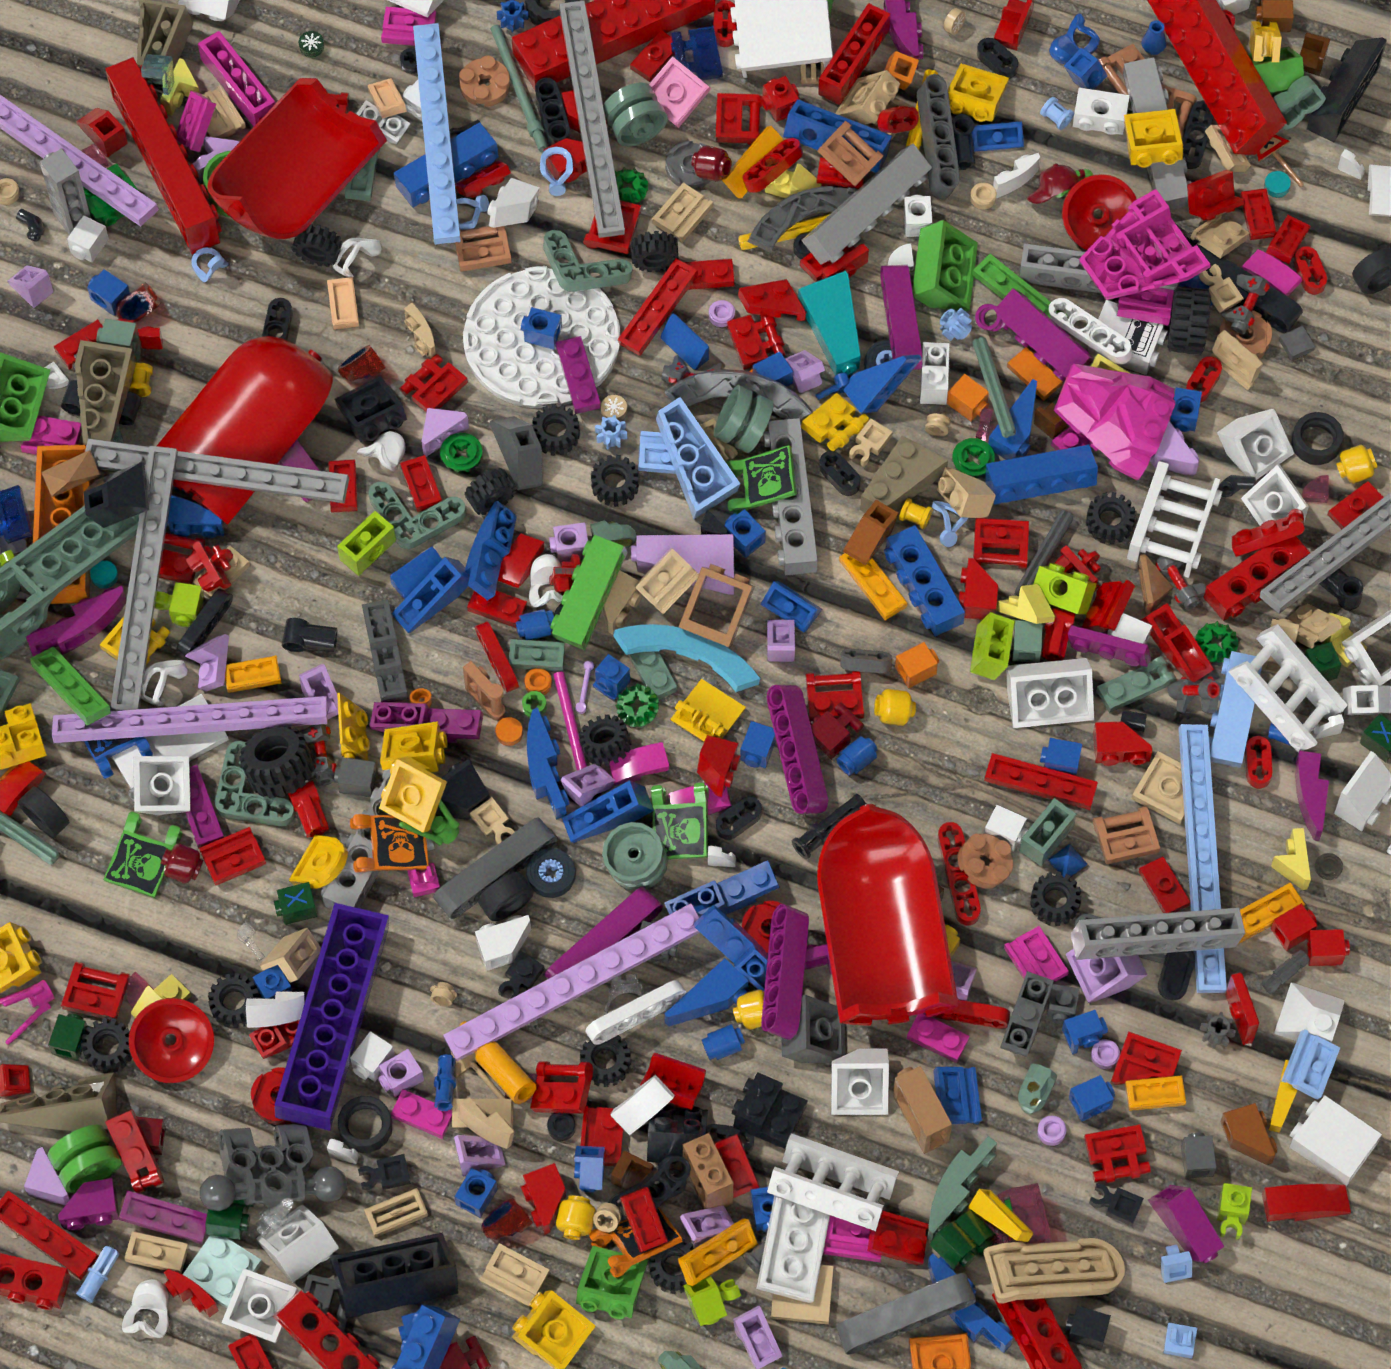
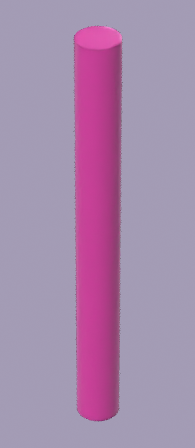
M556 672L553 676L576 770L587 767L579 742V732L564 672Z

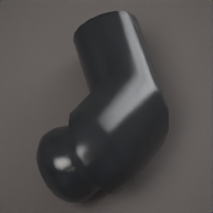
M20 209L16 220L28 226L27 238L38 242L41 235H44L43 221L40 217Z
M1230 475L1219 484L1218 490L1222 491V497H1231L1241 489L1250 490L1256 484V477Z

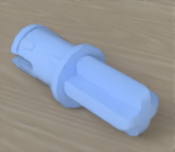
M110 1246L103 1248L93 1267L88 1268L89 1273L76 1293L79 1297L90 1303L94 1301L93 1299L103 1282L108 1281L107 1275L119 1256L117 1250Z

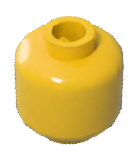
M1358 445L1340 453L1341 462L1336 463L1341 478L1347 477L1348 481L1352 484L1373 477L1374 469L1378 468L1371 448L1366 449L1364 445Z
M885 689L881 695L878 694L876 696L874 714L878 716L883 724L904 726L910 717L913 718L915 716L916 702L912 701L909 692Z
M755 990L738 997L737 1007L733 1008L736 1022L738 1024L743 1023L746 1029L753 1030L761 1027L764 1000L763 990Z
M575 1195L568 1196V1199L560 1202L556 1227L564 1233L563 1237L570 1240H580L581 1236L588 1235L593 1228L594 1206L590 1204L589 1199Z

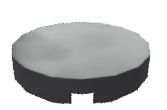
M685 141L676 144L670 149L667 154L665 168L669 180L676 186L680 187L682 183H685L691 188L697 189L710 182L696 176L694 167L691 165L693 154L698 152L705 144Z

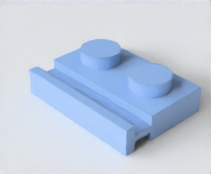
M641 431L638 471L676 474L661 433Z
M1304 1029L1300 1031L1281 1081L1293 1085V1088L1317 1100L1322 1097L1340 1047L1317 1035L1314 1036Z

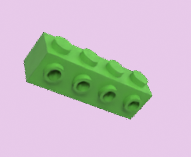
M595 534L592 541H587L583 549V556H585L581 566H576L572 575L573 585L563 595L561 604L564 606L560 615L556 614L551 623L552 634L555 639L586 650L626 557L627 550L623 545Z

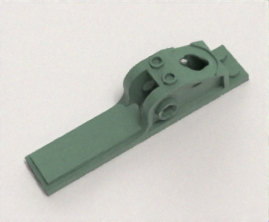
M83 506L0 568V660L8 657L27 642L25 636L30 635L31 632L38 628H42L47 619L48 607L60 591L137 534L139 514L102 528L86 516L85 506ZM21 583L31 596L13 612L3 615L2 613L16 599Z

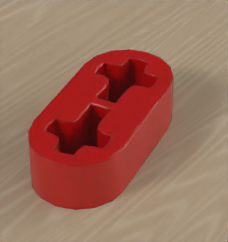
M721 0L714 8L713 38L716 45L724 48L734 44L733 31H736L737 22L732 23L731 7H735V4L729 0ZM723 10H728V19H723ZM723 28H727V37H722Z
M898 106L884 109L878 116V128L886 133H900L912 130L918 124L919 114L915 107Z
M1304 246L1299 248L1295 254L1294 266L1297 274L1302 278V287L1309 294H1320L1325 290L1327 275L1320 257L1312 247ZM1302 256L1311 259L1309 267L1305 260H1301ZM1311 274H1313L1315 281H1319V285L1310 282Z
M1212 356L1203 358L1187 382L1186 389L1189 390L1196 389L1200 383L1203 384L1200 403L1208 398L1220 378L1222 371L1220 360ZM1210 366L1214 367V371L1205 376V370Z
M1262 736L1250 738L1245 748L1247 782L1250 786L1257 789L1267 787L1273 773L1271 745ZM1255 745H1259L1262 750L1260 758H1257L1256 750H1253ZM1257 766H1261V773L1264 775L1262 780H1259L1258 776L1255 775Z

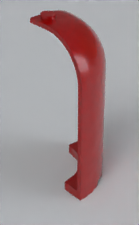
M299 78L214 169L208 180V192L228 216L246 229L269 238L290 239L301 234L310 226L387 142V139L376 120L360 117L351 111L346 114L336 107L339 102L326 91L317 78Z
M268 336L247 341L234 350L158 443L157 447L174 448L181 452L277 465L324 405L333 383L332 372L321 363L322 357L315 351L310 349L307 352L285 339ZM173 480V486L180 491L183 489L187 493L190 491L194 493L192 499L214 513L227 525L255 492L253 490Z
M875 804L863 805L860 807V810L841 820L830 832L821 850L817 870L818 890L839 1021L842 1024L870 1026L872 1020L887 1019L889 1025L910 1022L909 1016L926 1013V1017H932L959 1007L937 876L930 851L919 832L904 817L893 811L876 807Z

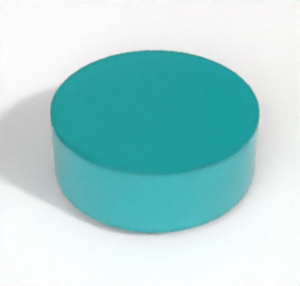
M1273 171L1266 176L1264 188H1267L1268 195L1280 198L1289 192L1291 180L1286 173Z
M100 561L90 570L91 580L98 588H110L118 580L117 569L109 561Z

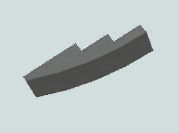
M387 599L362 604L381 702L408 699L389 601Z

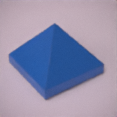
M1068 844L1048 859L1057 872H1061L1062 877L1068 874L1071 878L1087 866V863L1071 844Z

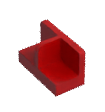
M1009 0L1007 6H1004L1002 9L1001 21L993 39L997 40L1004 47L1017 51L1032 15L1034 0H1027V2Z

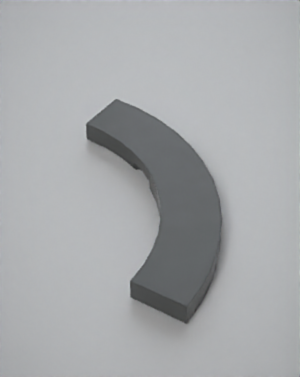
M825 186L793 194L780 201L761 218L747 242L771 253L779 238L793 225L813 216L831 214L858 189Z
M726 369L701 372L676 382L664 391L672 402L681 397L686 406L690 407L714 397H728L734 387L740 385L752 391V399L762 395L772 400V411L783 420L800 418V421H802L813 411L802 398L783 384L769 377L743 370Z

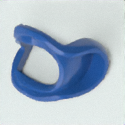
M1077 14L1072 20L1068 32L1054 39L1050 45L1049 52L1051 57L1060 64H1066L1080 49L1074 41V34L1077 28L1079 31L1091 36L1088 45L1083 48L1088 53L1093 54L1100 43V38L1096 32L1084 26L1085 19L1082 14Z

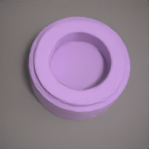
M716 301L709 308V320L717 327H727V321L735 319L734 306L728 301Z
M1107 1039L1100 1040L1094 1044L1091 1051L1092 1062L1101 1069L1114 1067L1120 1056L1117 1044Z
M1057 1116L1043 1118L1037 1130L1040 1141L1049 1146L1060 1144L1066 1135L1064 1121Z

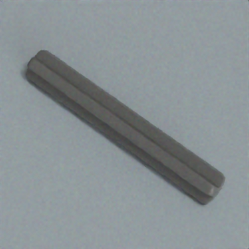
M1065 510L1060 511L1015 589L1014 596H1019L1021 586L1034 584L1039 566L1048 565L1073 521L1071 513Z

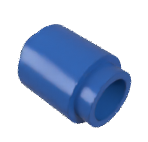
M542 609L519 615L520 621L515 622L519 638L524 637L525 640H534L551 635L553 631L551 623L554 618L552 610L545 611Z
M860 736L840 752V756L836 761L841 770L848 776H851L853 773H859L877 758L876 751L878 749L870 738L865 739Z
M732 1024L708 1033L706 1038L701 1039L709 1060L714 1058L719 1060L742 1051L741 1044L745 1043L740 1028L734 1029Z

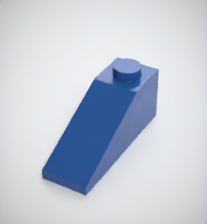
M920 355L901 356L856 372L850 377V383L844 388V392L860 413L877 412L921 361L922 357Z
M1034 379L1031 380L1009 409L1016 430L1015 435L1008 438L1003 437L998 424L989 436L988 444L992 447L994 453L1005 460L1024 457L1031 448L1029 439L1037 381Z
M444 557L391 614L407 633H411L457 599L468 587L470 575L465 572V567L459 560Z
M629 780L562 817L570 842L575 843L613 830L619 825L634 822L651 813L654 809L645 786Z
M724 958L664 1013L665 1024L670 1027L729 1009L734 1003L737 1004L738 997L748 993L749 980Z

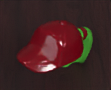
M1055 163L1040 173L1039 188L1027 196L1026 200L1034 204H1040L1054 196L1060 198L1068 194L1069 190L1077 182L1092 176L1093 173L1089 169L1074 171L1069 166Z

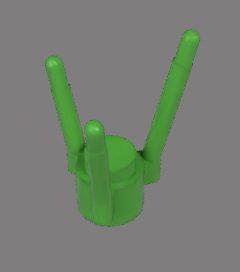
M440 800L438 806L445 817L434 816L430 827L432 833H423L404 822H400L399 826L433 840L440 846L442 843L449 844L456 839L459 834L460 823L453 818L445 804Z

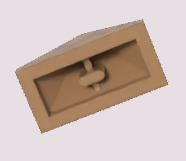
M90 450L41 472L52 497L101 475Z
M1143 554L1139 557L1138 572L1145 614L1148 615L1157 608L1173 589V586L1146 554Z

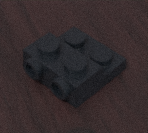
M381 376L334 399L336 406L348 421L351 431L360 443L365 440L373 441L378 438L381 432L390 428L398 429L407 420L403 404Z
M757 1072L754 1079L749 1077L745 1083L742 1092L746 1094L744 1099H737L731 1113L735 1115L733 1127L785 1149L791 1133L793 1134L807 1107L808 1100L782 1090V1082Z

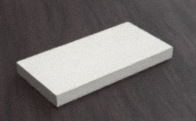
M200 694L180 706L208 705L203 695ZM225 731L145 737L153 752V756H189V761L229 740ZM136 745L112 756L113 761L130 789L134 787L133 757L141 756Z
M774 1195L756 1289L812 1303L815 1298L830 1215Z

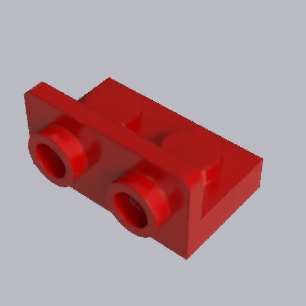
M1223 170L1187 184L1189 214L1198 216L1201 220L1215 219L1216 215L1233 212L1235 208L1244 205V199L1235 196L1233 171Z

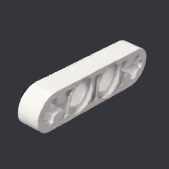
M1058 298L1050 303V317L1062 329L1113 363L1124 364L1132 358V347L1128 339L1065 298ZM1064 309L1066 310V314H1064L1063 312H1059V313L1057 314V312H1056L1057 310H1060V311H1063ZM1079 320L1088 322L1087 326L1082 329L1075 328L1074 324ZM1099 333L1107 335L1106 340L1102 342H1096L1093 338ZM1115 348H1117L1118 350H1122L1124 348L1125 352L1119 351L1116 353Z
M679 981L668 982L596 1019L588 1025L585 1032L593 1044L604 1043L670 1009L686 994V991Z

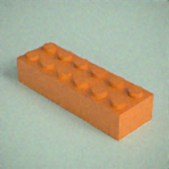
M86 445L37 446L33 543L85 506L83 492L94 483V479L52 497L41 472L84 453ZM90 570L60 591L50 604L78 603L82 599L89 598Z

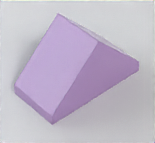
M26 265L7 281L33 308L53 293L49 274L44 269Z
M427 408L422 436L423 454L426 457L439 449L444 440L450 435L463 433L469 429L466 413Z
M321 664L300 674V684L305 697L326 696L327 720L339 715L337 693L325 665Z
M951 961L958 1000L968 1001L977 968Z
M457 1135L454 1137L462 1176L467 1175L471 1168L479 1171L480 1169L490 1170L505 1165L500 1146L478 1136Z
M43 1147L37 1149L24 1185L28 1196L66 1205L70 1200Z

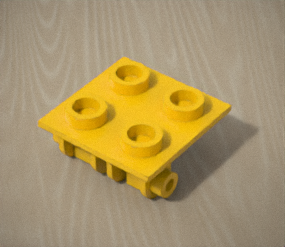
M701 678L684 702L682 700L678 701L675 706L677 711L670 720L703 742L707 735L723 739L746 707Z
M337 693L341 756L351 759L359 756L361 759L368 761V750L370 749L366 732L368 716L362 708L341 693Z

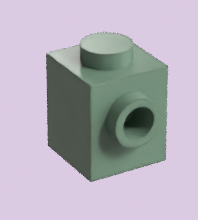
M1023 619L1015 620L1012 661L1039 663L1042 646V623L1036 624Z

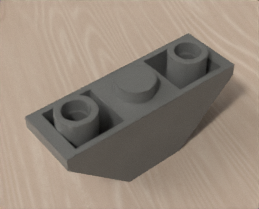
M515 416L491 420L489 422L517 490L541 486L543 484L542 450L533 426Z
M1027 971L1001 1043V1049L1024 1057L1028 1056L1043 1018L1054 980Z

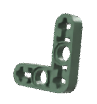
M551 230L545 234L543 250L560 287L565 291L575 292L623 285L630 281L633 268L627 260L613 259L579 264L569 240L563 232ZM564 258L567 259L569 263H560L557 261V259ZM590 273H599L602 277L595 278L590 276Z
M376 482L369 489L371 505L377 513L394 526L396 542L404 549H412L460 523L466 516L464 501L458 497H449L411 518L388 483ZM379 491L385 494L388 503L385 506L381 497L376 496V493ZM453 506V508L458 509V513L450 512L449 508ZM392 510H397L402 513L400 519L392 521L387 518V514ZM439 512H442V515L445 516V521H443ZM427 518L438 520V524L434 528H427L423 523ZM403 525L409 535L412 534V539L409 540L403 536V530L401 529Z
M243 741L231 743L226 750L215 799L218 814L226 819L274 826L289 825L295 817L294 807L289 800L245 793L247 778L240 761V767L235 766L236 759L234 754H237L246 745ZM231 774H238L241 776V781L237 785H229L226 783L227 777ZM228 792L232 793L231 800L233 805L229 809H224L223 804H226L228 801ZM252 803H260L263 806L262 811L258 814H250L247 809ZM267 805H270V806H271V811H269L270 816H267V814H268V807H267ZM281 808H286L287 813H284L283 817H278L277 812H280Z

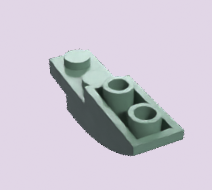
M988 1136L971 1156L961 1149L944 1173L936 1190L929 1217L927 1239L931 1242L955 1215L960 1217L968 1208L970 1203L967 1201L970 1191L965 1186L969 1189L979 1177L977 1172L983 1166L988 1168L997 1157L995 1153L997 1142Z

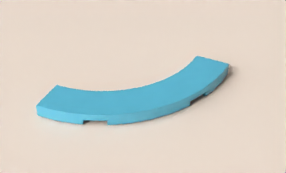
M649 624L628 626L614 631L613 636L626 655L639 652H659L662 649L676 651V654L696 661L700 659L712 666V670L723 677L735 692L759 685L760 677L734 651L725 645L682 628Z

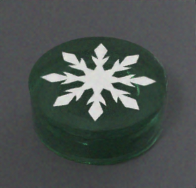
M308 31L300 36L298 41L299 49L304 56L316 57L323 52L324 39L320 33Z

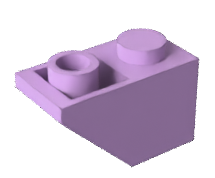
M1169 421L1159 449L1151 457L1150 462L1155 468H1157L1159 461L1169 464L1167 471L1193 476L1197 473L1199 457L1193 448L1189 449L1186 445L1182 432L1178 428H1174Z

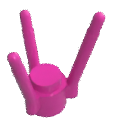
M45 980L0 998V1004H3L5 1007L26 998L33 1008L39 1007L6 1040L5 1043L7 1045H10L43 1012L51 1009L48 1002L55 998Z

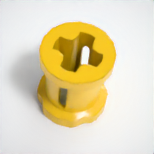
M136 363L129 389L130 392L140 397H146L151 394V387L149 386L150 376L153 375V367L151 365Z
M907 498L901 509L899 520L910 521L920 525V529L924 530L930 521L933 508L930 506L925 508L913 503L912 499Z

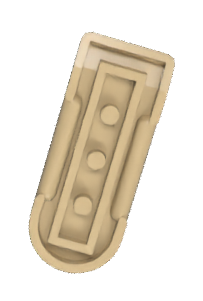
M1084 1238L1070 1242L1032 1244L1012 1242L984 1249L985 1263L998 1303L1023 1299L1108 1294L1116 1289L1125 1273L1124 1261L1119 1252L1111 1244L1096 1238Z

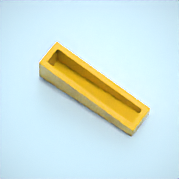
M1285 1060L1269 1126L1270 1131L1278 1133L1281 1131L1298 1091L1292 1087L1293 1085L1281 1081L1289 1060Z
M979 1189L968 1206L969 1209L1016 1241L1029 1242L1033 1232L991 1190Z

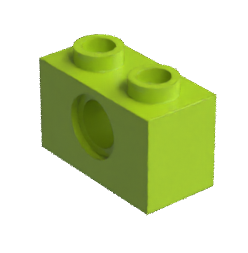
M374 511L337 545L340 561L360 576L396 542L394 526Z
M1050 563L1049 566H1039L1034 584L1040 586L1048 604L1076 614H1087L1097 583L1088 581L1090 576L1074 571L1073 575L1064 572L1065 567L1055 563ZM1063 581L1068 585V590L1065 594H1062L1060 590V585Z

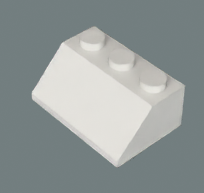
M1087 658L1011 665L1006 668L1007 693L1013 728L1094 720L1092 669Z

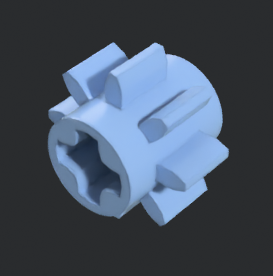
M962 308L957 312L953 309L947 310L940 319L942 335L949 341H952L954 337L957 340L967 337L972 329L970 315Z
M616 415L608 418L602 417L601 425H595V433L598 434L597 443L603 442L606 445V449L615 446L620 448L621 439L628 438L627 431H625L626 422H620L616 419Z

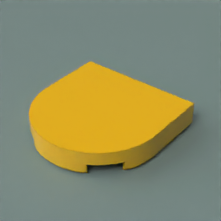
M315 835L289 881L293 885L309 882L311 889L326 886L343 870L348 857L346 846L337 838Z

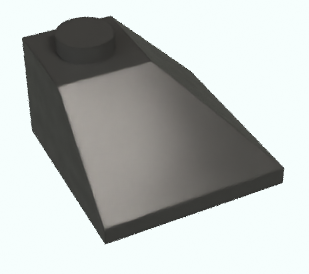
M807 995L802 996L799 1028L792 1039L782 1038V1057L800 1063H832L833 1060L844 1056L845 1024L839 1021L837 1006Z

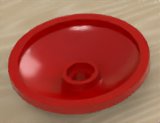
M1104 174L1086 177L1077 182L1065 197L1062 207L1064 228L1075 244L1088 250L1100 236L1105 237L1112 230V224L1117 219L1121 220L1129 212L1128 207L1137 198L1132 189L1119 178ZM1096 209L1102 212V216L1099 219H1096L1093 215Z
M179 998L160 999L146 1006L134 1019L129 1033V1049L137 1067L148 1077L164 1083L183 1082L197 1075L207 1065L214 1048V1033L208 1017L193 1003ZM167 1035H175L176 1041L174 1044L169 1045L165 1042Z

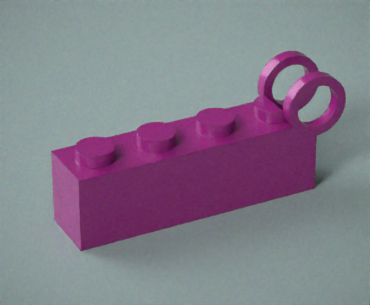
M1012 288L998 306L984 304L976 311L975 320L980 328L992 332L999 331L1002 328L1005 330L1011 328L1017 334L1014 338L1024 347L1030 345L1036 351L1034 356L1044 365L1050 363L1055 368L1053 373L1063 382L1066 380L1071 365L1089 366L1095 359L1018 289ZM995 310L997 320L993 325L988 326L985 322V316L988 311Z

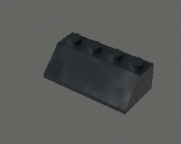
M1381 37L1356 40L1351 49L1346 48L1341 57V62L1343 63L1340 67L1333 69L1329 78L1331 82L1328 87L1324 85L1321 89V92L1326 97L1324 103L1317 110L1306 115V118L1309 119L1307 130L1333 143L1335 142L1380 68L1387 39Z
M442 1232L330 1257L339 1301L346 1318L359 1317L364 1314L382 1310L386 1311L400 1306L459 1294L456 1264Z

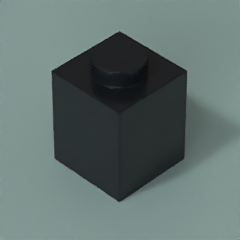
M1077 1306L1075 1315L1069 1313L1065 1330L1070 1331L1068 1341L1102 1350L1111 1315Z

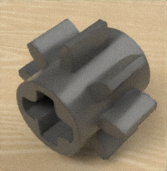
M1220 1012L1219 1016L1214 1017L1208 1014L1206 1018L1208 1024L1201 1023L1200 1030L1206 1032L1202 1041H1209L1213 1049L1220 1044L1227 1047L1229 1044L1228 1037L1232 1038L1236 1033L1234 1029H1229L1233 1019L1227 1020L1223 1017V1012ZM1215 1027L1220 1028V1033L1215 1032Z

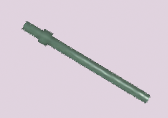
M493 25L490 30L526 117L528 132L534 138L539 152H543V149L548 147L543 135L544 128L541 121L536 118L500 25Z

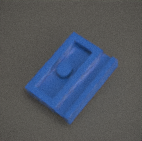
M936 1067L933 1070L936 1095L952 1124H979L982 1121L976 1068Z

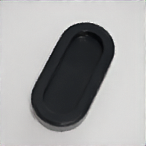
M1193 951L1166 954L1158 981V991L1164 999L1179 1000L1186 994L1195 964Z

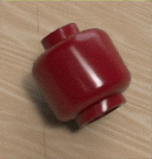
M705 145L693 154L691 165L694 167V172L699 178L718 182L729 175L732 161L724 149Z
M177 843L173 846L172 850L166 848L160 864L165 865L164 875L166 877L187 884L191 879L196 880L204 860L200 859V852L198 850Z

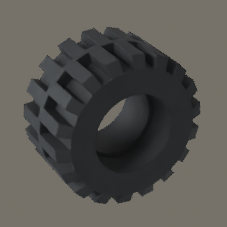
M1177 286L1174 290L1167 339L1169 352L1201 355L1205 350L1211 308L1209 289Z
M279 725L271 729L269 727L263 729V732H257L253 735L252 739H248L245 743L246 746L242 747L240 751L239 761L252 790L255 793H259L262 797L268 795L269 798H275L276 796L284 797L288 793L293 794L297 791L296 789L306 785L305 781L311 779V773L315 770V761L303 734L296 728L291 729V726L285 725L281 728Z

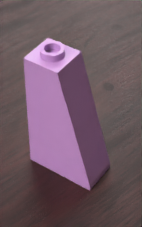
M733 534L637 536V545L631 546V561L637 562V572L646 574L670 548H673L697 573H700L702 567L709 568L710 564H714L726 569L724 574L734 578ZM707 576L703 588L734 595V586Z

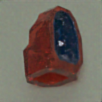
M145 282L120 300L117 304L116 316L118 319L138 322L158 308L161 302L151 286Z
M367 345L338 366V373L342 378H346L349 381L365 380L370 376H376L386 367L373 348Z
M512 1198L504 1201L484 1219L481 1224V1231L487 1238L497 1240L504 1236H513L517 1232L522 1233L533 1221L518 1202Z

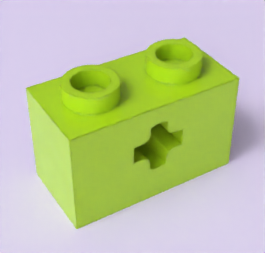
M990 612L977 625L970 667L971 673L995 680L1008 668L1015 620Z

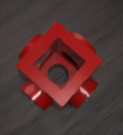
M784 76L779 79H771L764 84L763 96L760 99L763 108L766 111L769 110L774 120L778 122L788 117V113L796 100H799V92L795 84H790L787 77Z

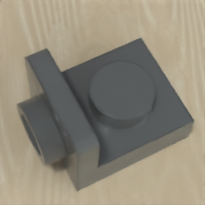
M1053 984L1046 1019H1051L1052 1022L1063 1025L1064 1020L1075 1017L1080 988Z

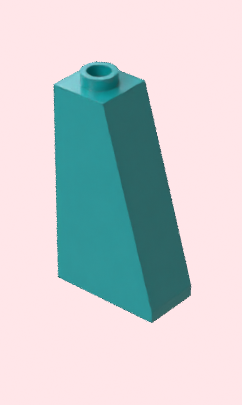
M844 271L799 288L798 299L806 311V319L834 375L836 376L840 373L853 374L857 369H860L861 355L847 272Z

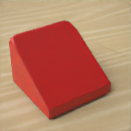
M0 1065V1097L31 1092L29 1065Z

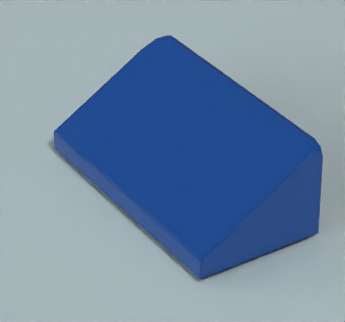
M1022 122L974 126L972 131L974 152L1024 147Z
M672 314L661 333V339L693 370H697L709 360V346L676 314Z
M433 546L428 548L391 574V585L405 600L439 564L442 558Z
M773 581L760 604L784 620H794V626L804 633L822 611V608L779 581Z

